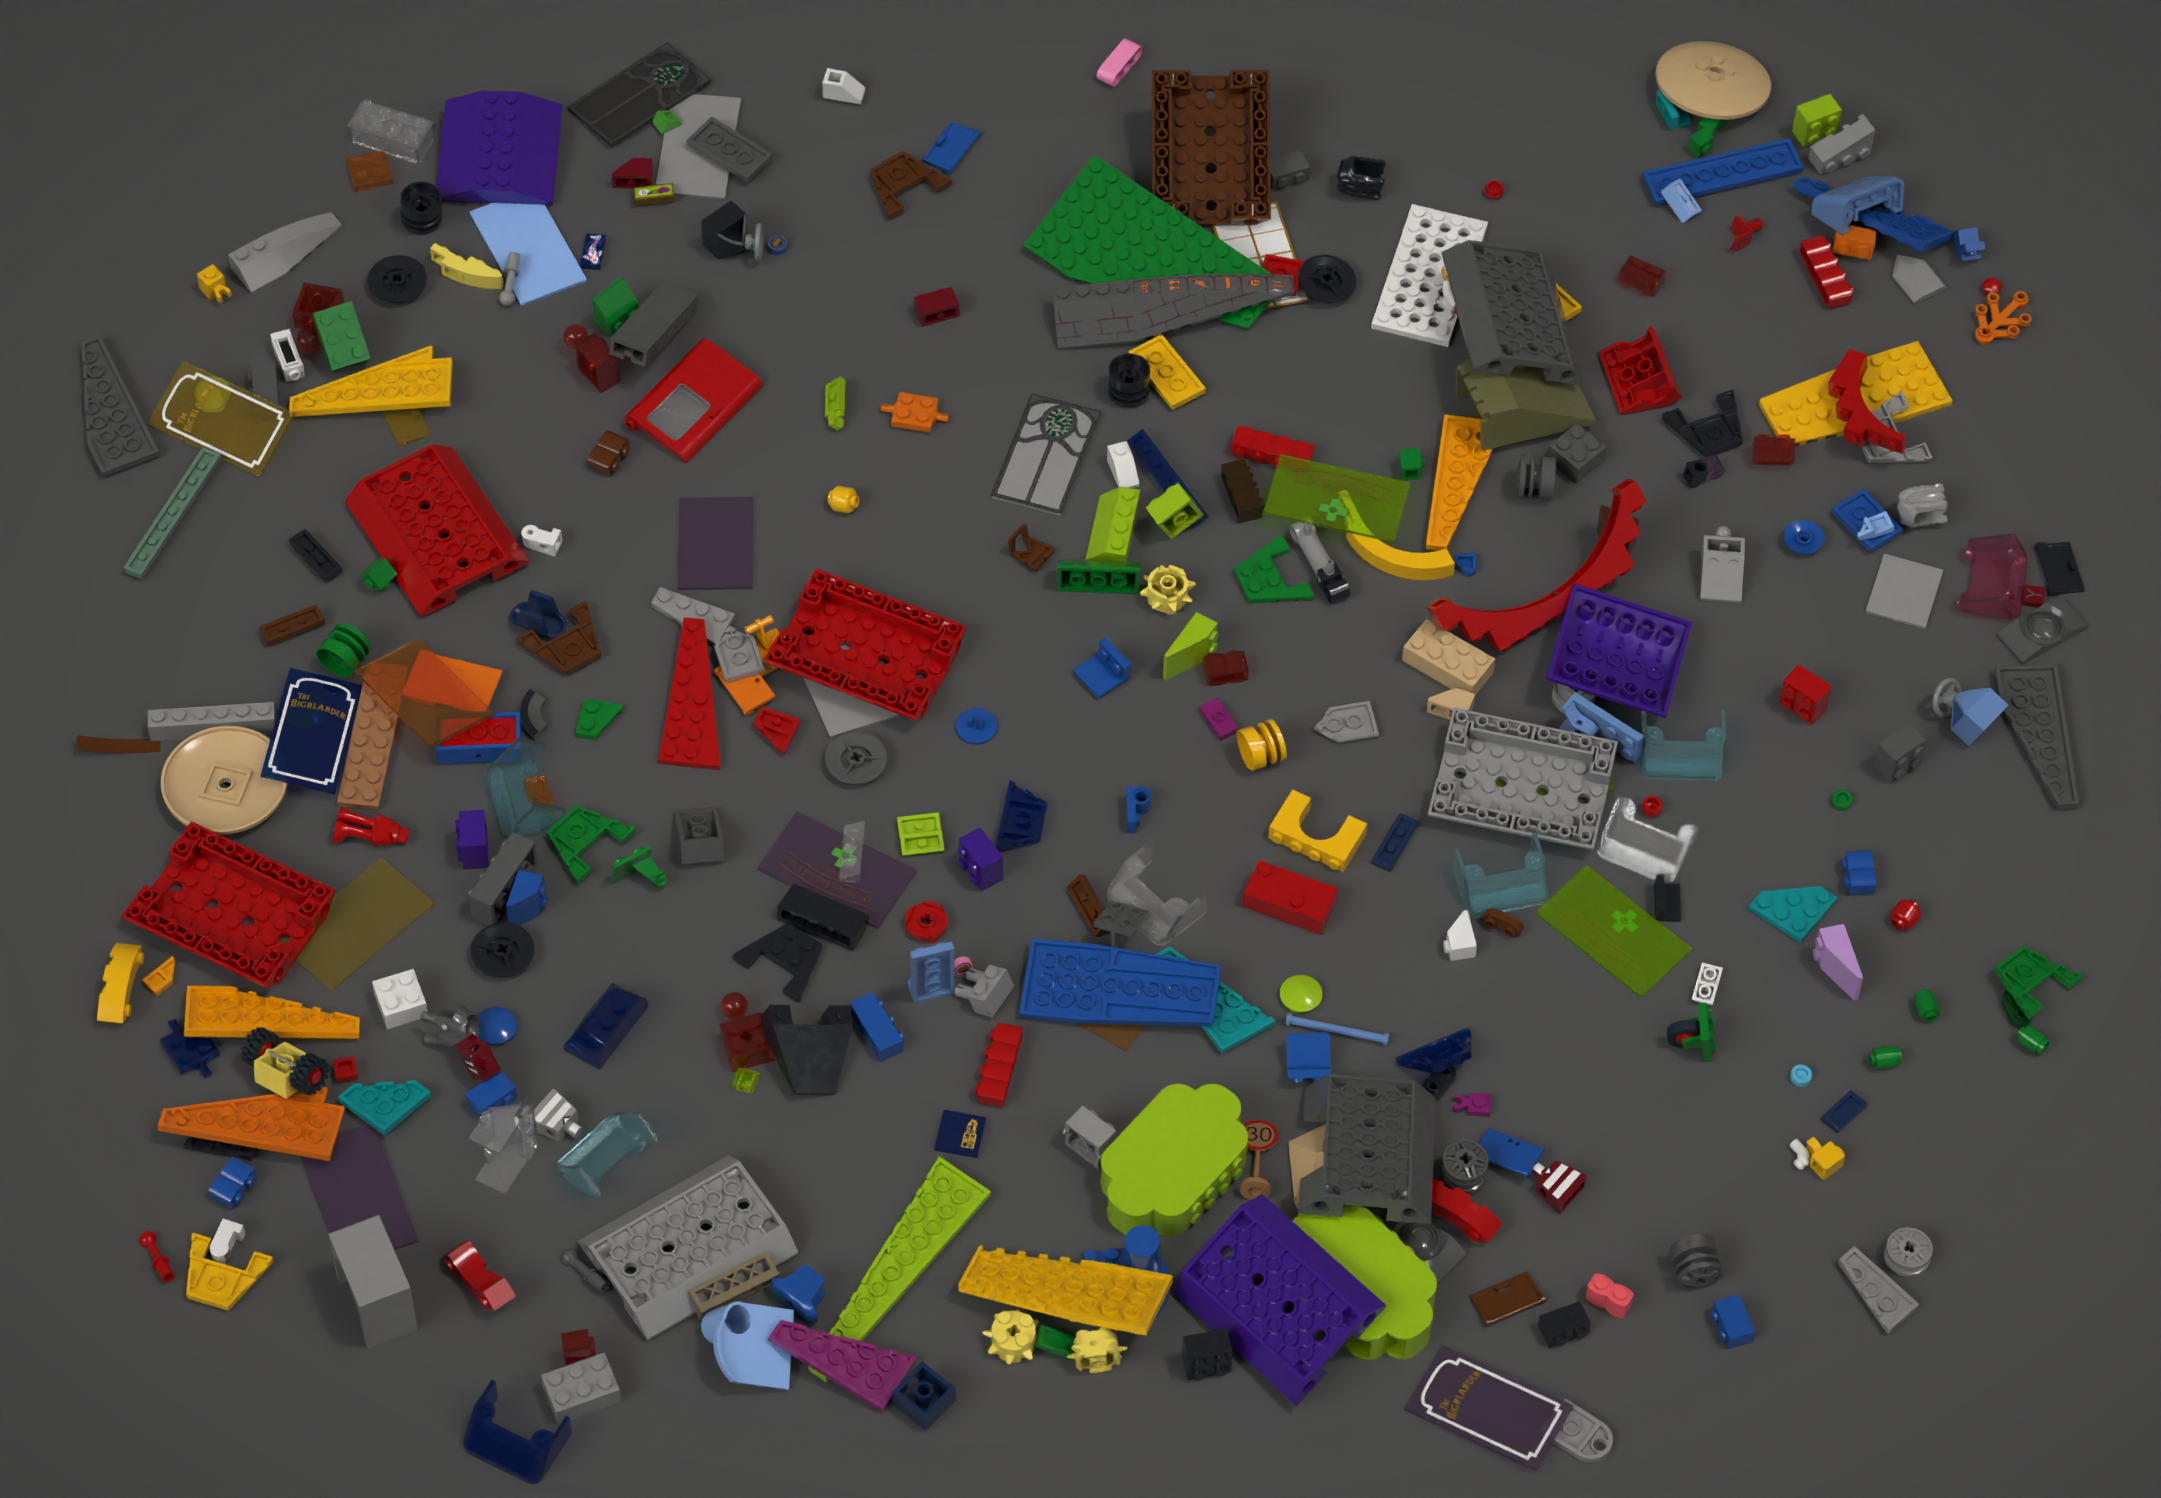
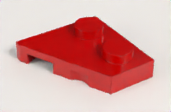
M763 706L754 721V727L783 755L786 754L801 724L798 718Z

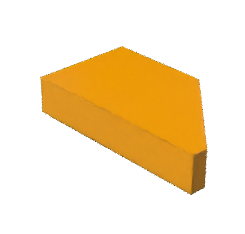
M173 956L142 979L143 984L156 997L173 984L175 958Z

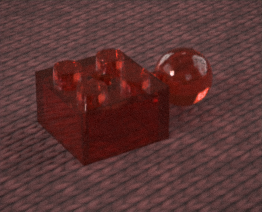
M303 283L292 313L295 328L301 329L295 336V346L300 352L310 354L319 348L320 340L311 314L344 304L342 289Z
M580 324L568 326L563 334L564 342L569 348L576 349L577 367L596 389L603 393L621 382L620 358L609 354L610 348L605 339L600 338L595 332L589 335L587 329Z
M738 992L726 994L721 1001L722 1013L727 1018L732 1019L731 1021L720 1023V1037L733 1072L774 1061V1054L764 1037L761 1012L745 1016L748 1010V1001L744 995Z

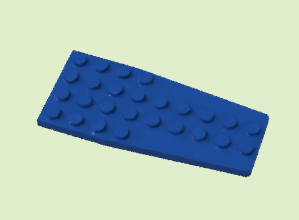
M1032 938L1019 1015L1020 1018L1080 1024L1212 1026L1215 1018L1221 968L1215 964L1097 944Z

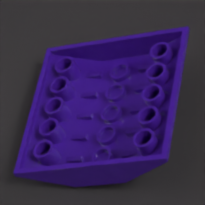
M479 91L446 100L436 185L442 195V201L553 205L563 105L524 92Z
M1574 584L1553 649L1546 680L1666 718L1692 622Z

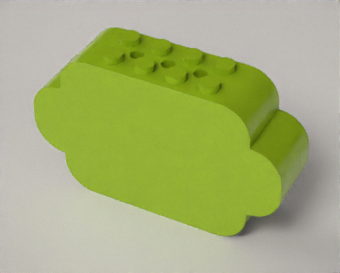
M1184 1084L1169 1085L1162 1089L1112 1142L1101 1158L1100 1185L1103 1193L1108 1197V1220L1116 1229L1127 1235L1128 1231L1141 1225L1151 1227L1159 1235L1165 1237L1179 1236L1186 1232L1192 1224L1196 1225L1201 1219L1202 1213L1206 1209L1210 1210L1213 1207L1215 1199L1219 1195L1226 1193L1229 1184L1233 1180L1239 1179L1247 1161L1248 1133L1243 1124L1240 1123L1241 1103L1238 1097L1224 1086L1218 1084H1206L1199 1087L1196 1091Z
M1345 1205L1343 1206L1342 1217L1298 1214L1293 1219V1222L1387 1305L1358 1339L1352 1335L1343 1346L1353 1356L1362 1360H1374L1386 1353L1396 1359H1409L1417 1355L1428 1345L1437 1288L1436 1276L1428 1263L1420 1260L1409 1245L1402 1243L1396 1232L1390 1231L1379 1216H1374L1363 1206Z

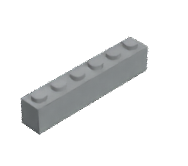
M274 702L148 710V730L151 741L187 739L197 732L218 726L245 727L261 734L277 733V715Z

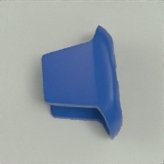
M805 1265L785 1279H771L772 1292L789 1309L794 1310V1313L798 1314L805 1321L811 1323L818 1322L815 1310L826 1295V1292L822 1289L825 1279L808 1265Z

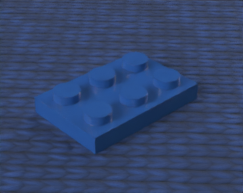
M1865 489L1832 507L1834 516L1870 553L1902 534L1903 529L1889 516L1895 531L1875 538L1858 539L1857 534L1864 524L1865 517L1870 518L1885 511Z

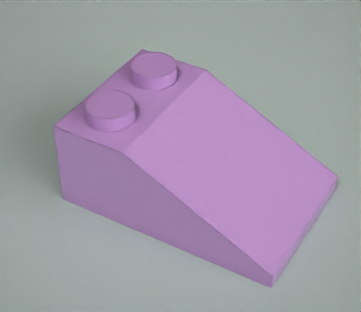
M1845 925L1820 928L1818 937L1815 938L1814 960L1818 961L1821 970L1853 1000H1858L1863 976Z

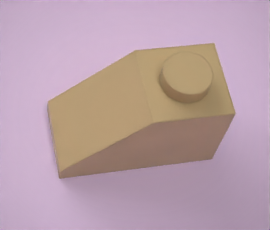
M1453 688L1429 697L1427 713L1451 720L1453 708L1472 711L1475 694L1468 690Z

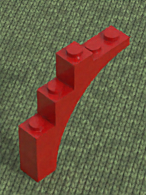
M1848 349L1828 381L1829 396L1839 399L1836 404V418L1847 422L1844 427V441L1863 447L1868 442L1872 445L1903 454L1906 450V435L1896 432L1880 422L1868 409L1861 395V382L1868 368L1867 354Z

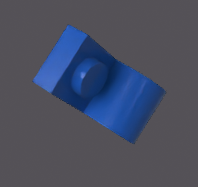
M1126 787L1127 833H1136V825H1140V815L1147 814L1151 809V792L1145 787Z

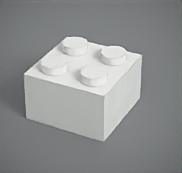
M414 969L372 981L374 995L387 1029L421 1019L422 1012H428Z

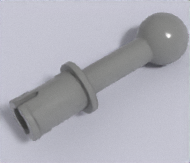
M516 252L509 253L507 267L504 268L507 279L505 290L499 296V300L504 306H510L515 301V295L512 292L515 276L520 274L518 269L520 254Z

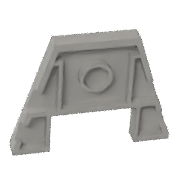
M1900 391L1892 399L1887 400L1881 407L1871 413L1884 425L1898 432L1891 415L1908 410L1909 405L1903 392ZM1868 442L1861 447L1868 463L1931 462L1933 459L1926 442L1906 448L1903 454L1872 445Z

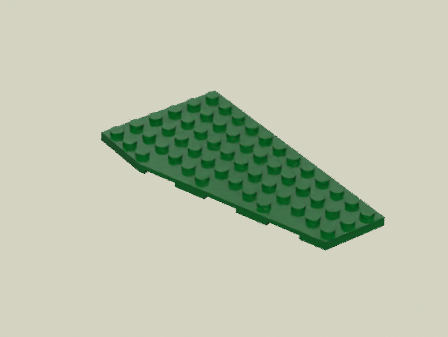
M1096 155L1092 157L1023 244L1026 250L1070 280H1078L1089 284L1183 275H1272ZM1266 300L1254 307H1251V305L1240 308V311L1235 313L1230 311L1214 320L1249 331L1272 301Z

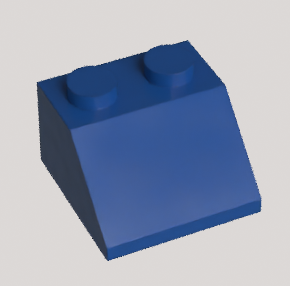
M518 870L506 904L508 922L521 925L539 916L542 908H546L548 895L545 894L547 884H544L543 875Z

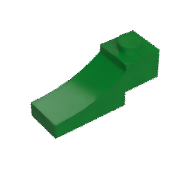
M1705 118L1699 122L1697 132L1689 137L1687 149L1697 159L1709 154L1713 149L1715 135L1731 119Z

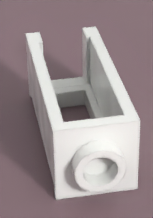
M290 329L270 334L272 347L285 381L289 382L305 377L303 363ZM287 340L296 361L286 363L279 342Z

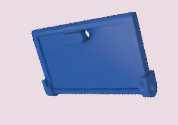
M950 122L924 156L922 162L942 169L944 173L950 175L974 141L980 137L981 132L974 128L969 129Z
M1490 1128L1478 1143L1486 1150L1489 1163L1522 1174L1526 1178H1529L1533 1173L1532 1169L1545 1152L1544 1148Z

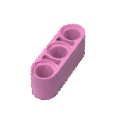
M1124 38L1100 66L1096 76L1097 79L1113 87L1117 86L1140 58L1143 47Z

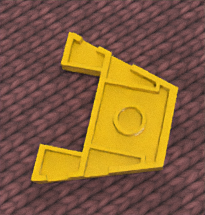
M192 1233L186 1292L187 1299L229 1311L273 1264V1257L254 1251L246 1270H241L205 1259L212 1239Z

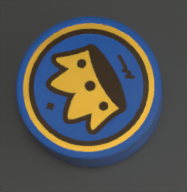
M774 235L769 238L768 250L772 254L779 255L786 252L788 245L787 239L784 236Z

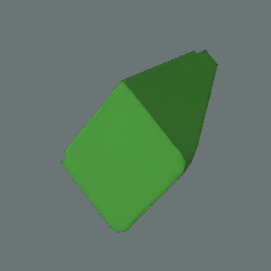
M673 110L657 111L652 121L660 133H666L682 124Z

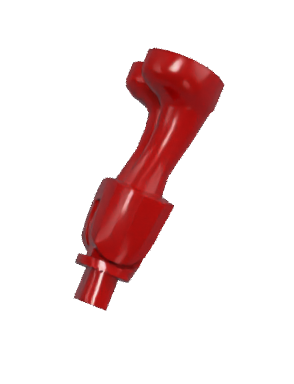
M341 806L338 813V821L335 824L333 843L342 844L345 837L349 836L371 841L372 845L392 846L393 843L394 845H397V843L406 844L410 829L401 827V824L384 815L378 814L376 819L351 812L349 808ZM349 824H357L372 828V830L360 828Z

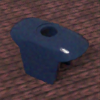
M534 590L530 591L528 602L517 604L509 617V620L514 625L528 631L533 629L536 634L556 638L563 634L567 628V620L558 611L554 598Z

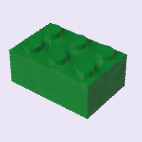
M352 301L311 314L330 372L371 359Z

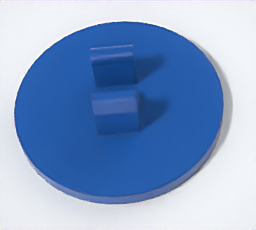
M972 708L966 710L956 720L957 735L969 744H984L990 741L997 732L995 717L984 709Z

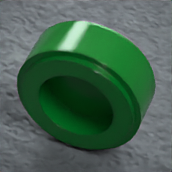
M1843 789L1835 791L1831 799L1832 806L1839 811L1850 809L1853 802L1852 794Z

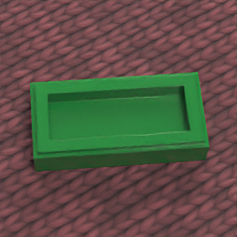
M1041 1325L1038 1329L1035 1347L1075 1362V1359L1067 1358L1066 1356L1075 1353L1072 1346L1076 1337Z

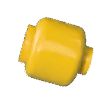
M836 486L829 492L828 504L835 512L850 514L859 505L860 499L854 488Z

